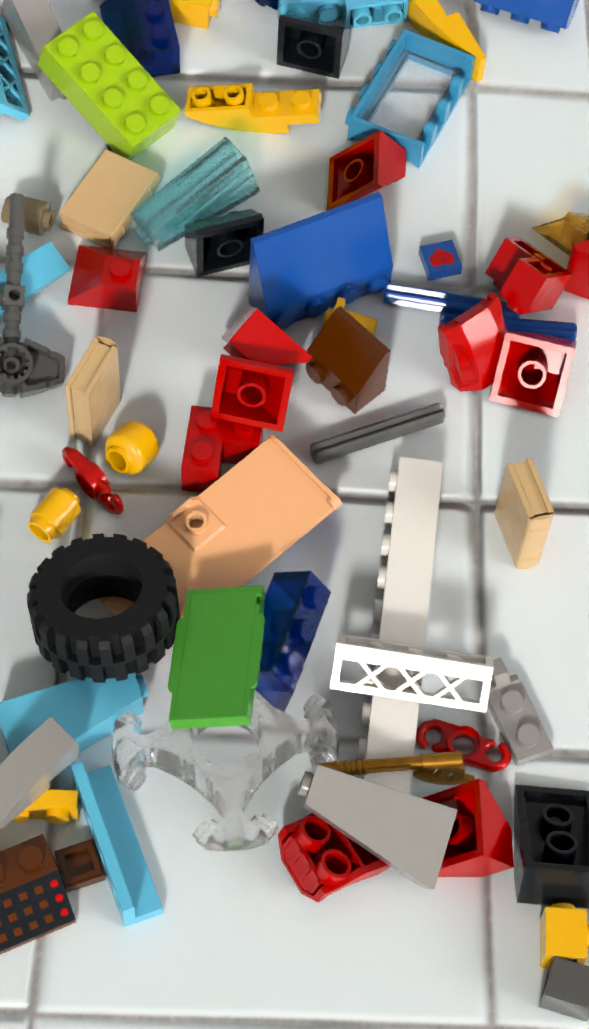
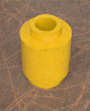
M52 488L30 514L31 520L27 523V526L31 533L46 543L60 538L81 513V508L78 504L80 500L77 495L68 488Z

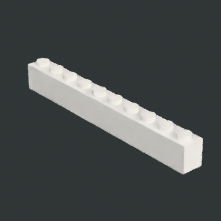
M399 457L398 470H390L388 492H395L394 502L387 501L384 523L391 524L390 534L383 533L380 555L387 556L386 567L379 566L377 588L384 589L383 600L375 599L373 622H380L379 634L371 633L372 639L425 647L443 462ZM387 667L377 674L382 683L388 687H396L406 680L400 670L394 667ZM408 670L411 676L417 672L413 670ZM420 677L418 680H416V682H417V684L420 686V688H421V680H422V677ZM372 679L366 682L369 684H375ZM411 685L405 688L408 690H414ZM372 695L371 703L364 702L361 725L368 726L367 739L359 738L357 759L414 756L419 702ZM412 770L355 775V777L410 794Z

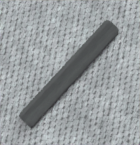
M434 403L314 442L310 445V454L313 461L317 464L441 424L445 421V412L440 403Z

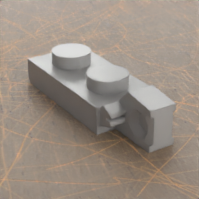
M501 657L494 659L487 706L504 742L511 751L514 764L518 766L552 754L554 748L522 681L520 682L516 674L509 676Z

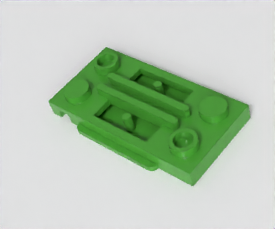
M262 585L187 590L184 616L177 621L168 681V690L172 693L168 721L172 729L251 725L255 688L258 686L265 627L264 606L266 593Z

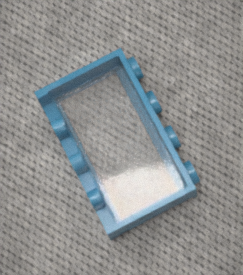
M404 29L398 40L393 39L391 41L385 61L378 62L373 73L372 82L370 84L366 83L363 86L358 105L356 107L351 106L345 119V124L348 125L347 140L350 141L353 138L361 141L381 130L406 150L407 161L420 168L472 79L475 56Z

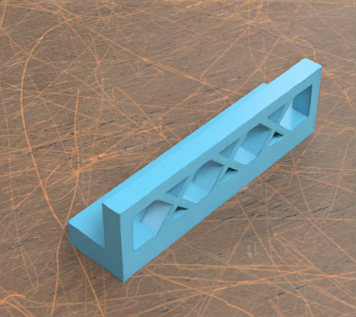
M0 16V53L3 56L2 58L0 55V70L9 79L8 82L0 73V116L4 113L25 121L30 114L4 17ZM6 95L15 103V105L7 102Z
M83 762L71 765L73 785L75 790H78L83 813L124 927L163 914L161 902L111 766L108 765L86 773Z

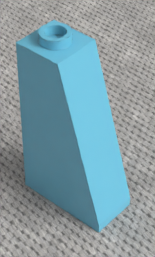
M135 673L127 675L128 679L117 682L116 678L106 679V683H94L92 678L88 677L84 681L74 679L0 702V729L8 754L50 716L78 743L79 753H81L144 712L143 698L148 697V691L142 674L135 676Z

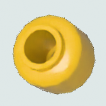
M138 421L124 423L105 442L106 460L111 468L119 473L135 475L141 472L156 459L159 453V443L155 432L149 426Z

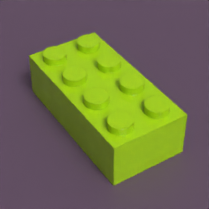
M94 11L43 46L37 63L39 68L116 154L132 160L174 128L182 110Z

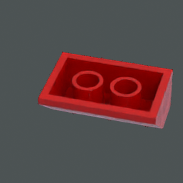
M248 306L221 337L227 342L223 349L231 356L272 365L308 363L312 359V356L259 309Z

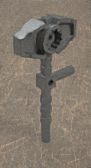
M13 193L10 194L9 227L6 232L8 245H6L7 262L5 263V273H7L6 284L0 290L1 310H5L3 313L5 329H3L2 339L0 337V393L4 397H16L18 394L20 398H24L62 386L65 377V357L27 338L23 343L19 342L21 338V330H19V324H21L20 312H22L25 306V286L21 285V274L23 273L22 257L24 256L22 240H24L25 231L23 229L24 195Z

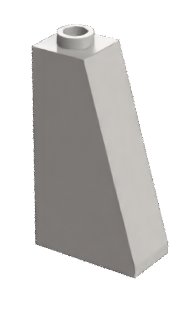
M4 0L3 17L50 101L58 98L66 100L67 98L37 65L43 46L63 33L48 1Z
M318 764L313 767L312 773L304 772L298 790V795L304 796L302 802L304 808L418 886L428 890L435 888L457 809Z

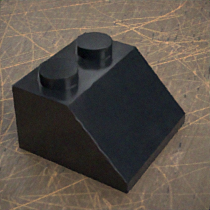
M289 14L280 15L278 20L277 65L339 79L349 51L350 28Z
M247 209L239 212L232 211L226 215L210 219H199L193 223L185 224V247L196 277L249 265L250 239L263 234V215L255 210Z

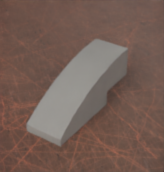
M51 716L21 742L0 764V831L50 789L49 782L80 756L78 743Z

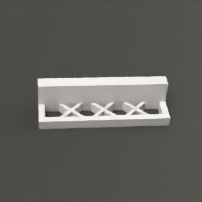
M339 633L330 688L486 713L494 668L493 657ZM342 660L359 662L367 674L357 681L339 679ZM369 664H375L378 666L372 670ZM387 667H394L400 670L406 680L396 687H388L382 683L377 674ZM408 670H413L417 672L411 676ZM426 673H433L440 677L445 686L435 693L423 692L416 680ZM447 676H452L456 678L450 682ZM372 679L375 684H369L366 682ZM465 679L482 681L480 699L462 698L455 686ZM411 685L414 690H408L405 688ZM450 691L453 696H447L444 694Z

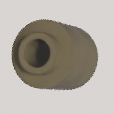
M7 196L1 214L2 222L8 225L10 196ZM24 196V232L42 236L46 230H51L55 219V211L51 210L50 202Z

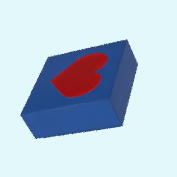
M452 240L419 246L418 254L428 280L461 274L462 264Z

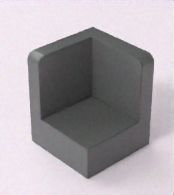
M554 956L548 968L539 1007L582 1021H588L589 966Z

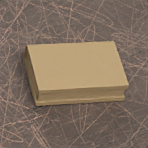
M105 149L59 211V216L62 217L60 227L104 248L114 249L121 238H124L126 231L146 203L152 199L154 192L160 185L159 174Z
M101 336L94 337L65 384L70 439H79L88 443V446L91 448L95 446L121 402L118 344L109 338Z
M532 457L516 464L512 462L506 463L494 512L517 569L532 568L540 563L554 515L553 507Z

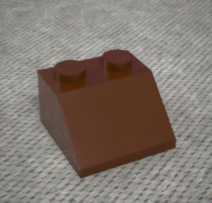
M339 306L331 314L307 349L312 359L306 363V371L315 383H321L331 392L332 397L339 405L346 406L356 414L385 391L391 350Z

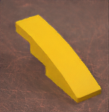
M409 0L407 19L419 34L475 56L472 79L475 81L483 80L486 56L459 12L446 15L438 0Z

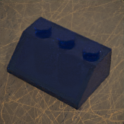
M105 0L100 5V14L104 24L151 77L180 73V46L168 0Z
M312 571L274 572L266 593L262 654L258 686L255 690L278 712H285L295 691L331 591Z

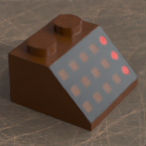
M43 834L0 851V954L76 923L61 876Z

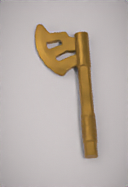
M461 751L317 763L318 765L352 776L356 774L367 775L368 773L416 770L413 772L415 778L437 785H459L475 780L473 775L465 773Z

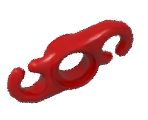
M65 447L62 450V458L68 467L74 468L75 478L82 490L110 513L115 515L121 514L124 511L122 500L118 494L111 493L110 483L100 467L94 462H90L75 448Z
M432 719L424 721L417 728L416 742L421 749H426L429 746L425 738L428 730H436L440 733V741L431 746V750L435 753L455 752L456 750L453 748L452 742L457 738L464 737L471 740L474 750L469 754H462L464 766L494 773L504 770L510 764L512 758L511 751L506 743L498 745L502 755L501 759L498 762H492L486 757V751L495 746V741L489 738H482L472 727L458 726L442 720Z

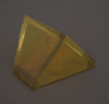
M568 212L564 218L532 227V229L570 256L573 244L589 239V214Z

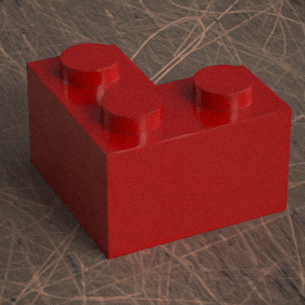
M520 237L505 238L485 274L494 279L493 285L500 289L498 295L507 300L506 306L521 315L553 309L573 276L572 273Z
M191 405L181 465L182 490L194 492L206 490L221 477L223 463L236 465L262 444L263 428L210 417L211 407Z

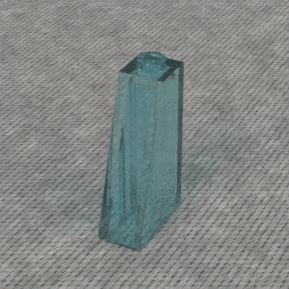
M224 137L130 213L137 225L133 228L137 237L143 244L147 245L151 242L158 251H161L185 237V224L193 223L199 219L218 217L260 192V188L247 158L227 137Z

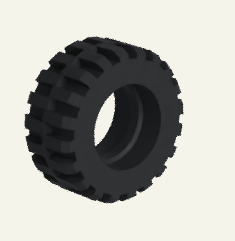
M103 533L92 534L93 538L83 540L80 537L72 540L71 545L66 548L63 545L51 553V559L46 557L37 567L38 573H35L30 580L27 605L35 642L39 646L41 655L46 661L52 662V666L64 674L70 671L72 678L82 681L88 677L92 678L94 683H106V679L116 678L117 682L128 679V674L136 672L139 675L149 669V663L153 662L156 664L166 655L165 649L169 650L173 646L177 621L180 619L176 579L169 562L164 560L163 555L152 546L147 549V543L133 538L132 541L127 540V536L114 533L113 537H104ZM101 597H121L134 602L124 612L108 618L93 619L75 614L76 610L85 603Z

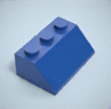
M474 0V2L481 4L480 10L498 15L500 10L512 13L510 19L529 24V20L534 19L542 22L540 28L559 33L560 28H569L580 1Z

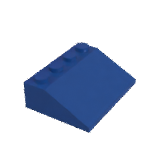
M380 192L251 238L248 297L250 306L259 309L280 329H285L302 319L321 315L328 307L334 308L338 297L346 299L345 305H348L357 298L371 293L377 294L382 292L386 285L391 283L393 263L383 199Z

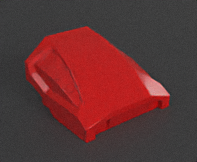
M493 292L489 293L486 299L447 324L443 323L438 326L440 354L444 360V366L448 370L451 385L460 392L484 390L492 385L507 328L503 318L502 304L499 297Z
M313 813L284 826L278 833L280 855L283 864L301 894L316 902H321L328 895L346 886L378 875L390 868L388 864Z

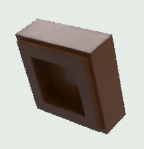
M93 839L54 851L67 893L106 880Z

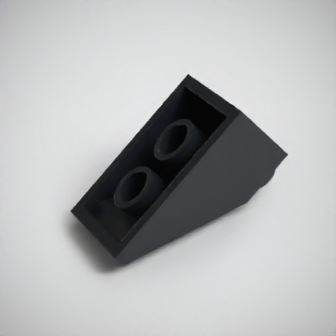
M515 785L514 881L517 903L550 906L556 903H569L574 905L575 908L589 909V791Z

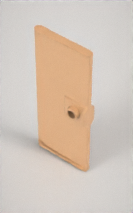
M272 434L200 495L189 498L172 512L167 521L143 540V542L147 543V549L152 546L163 555V559L169 562L173 569V575L176 579L180 618H183L187 590L244 586L330 513L341 506L342 502L338 496L326 487ZM121 597L98 598L113 616L124 612L134 604L133 601Z

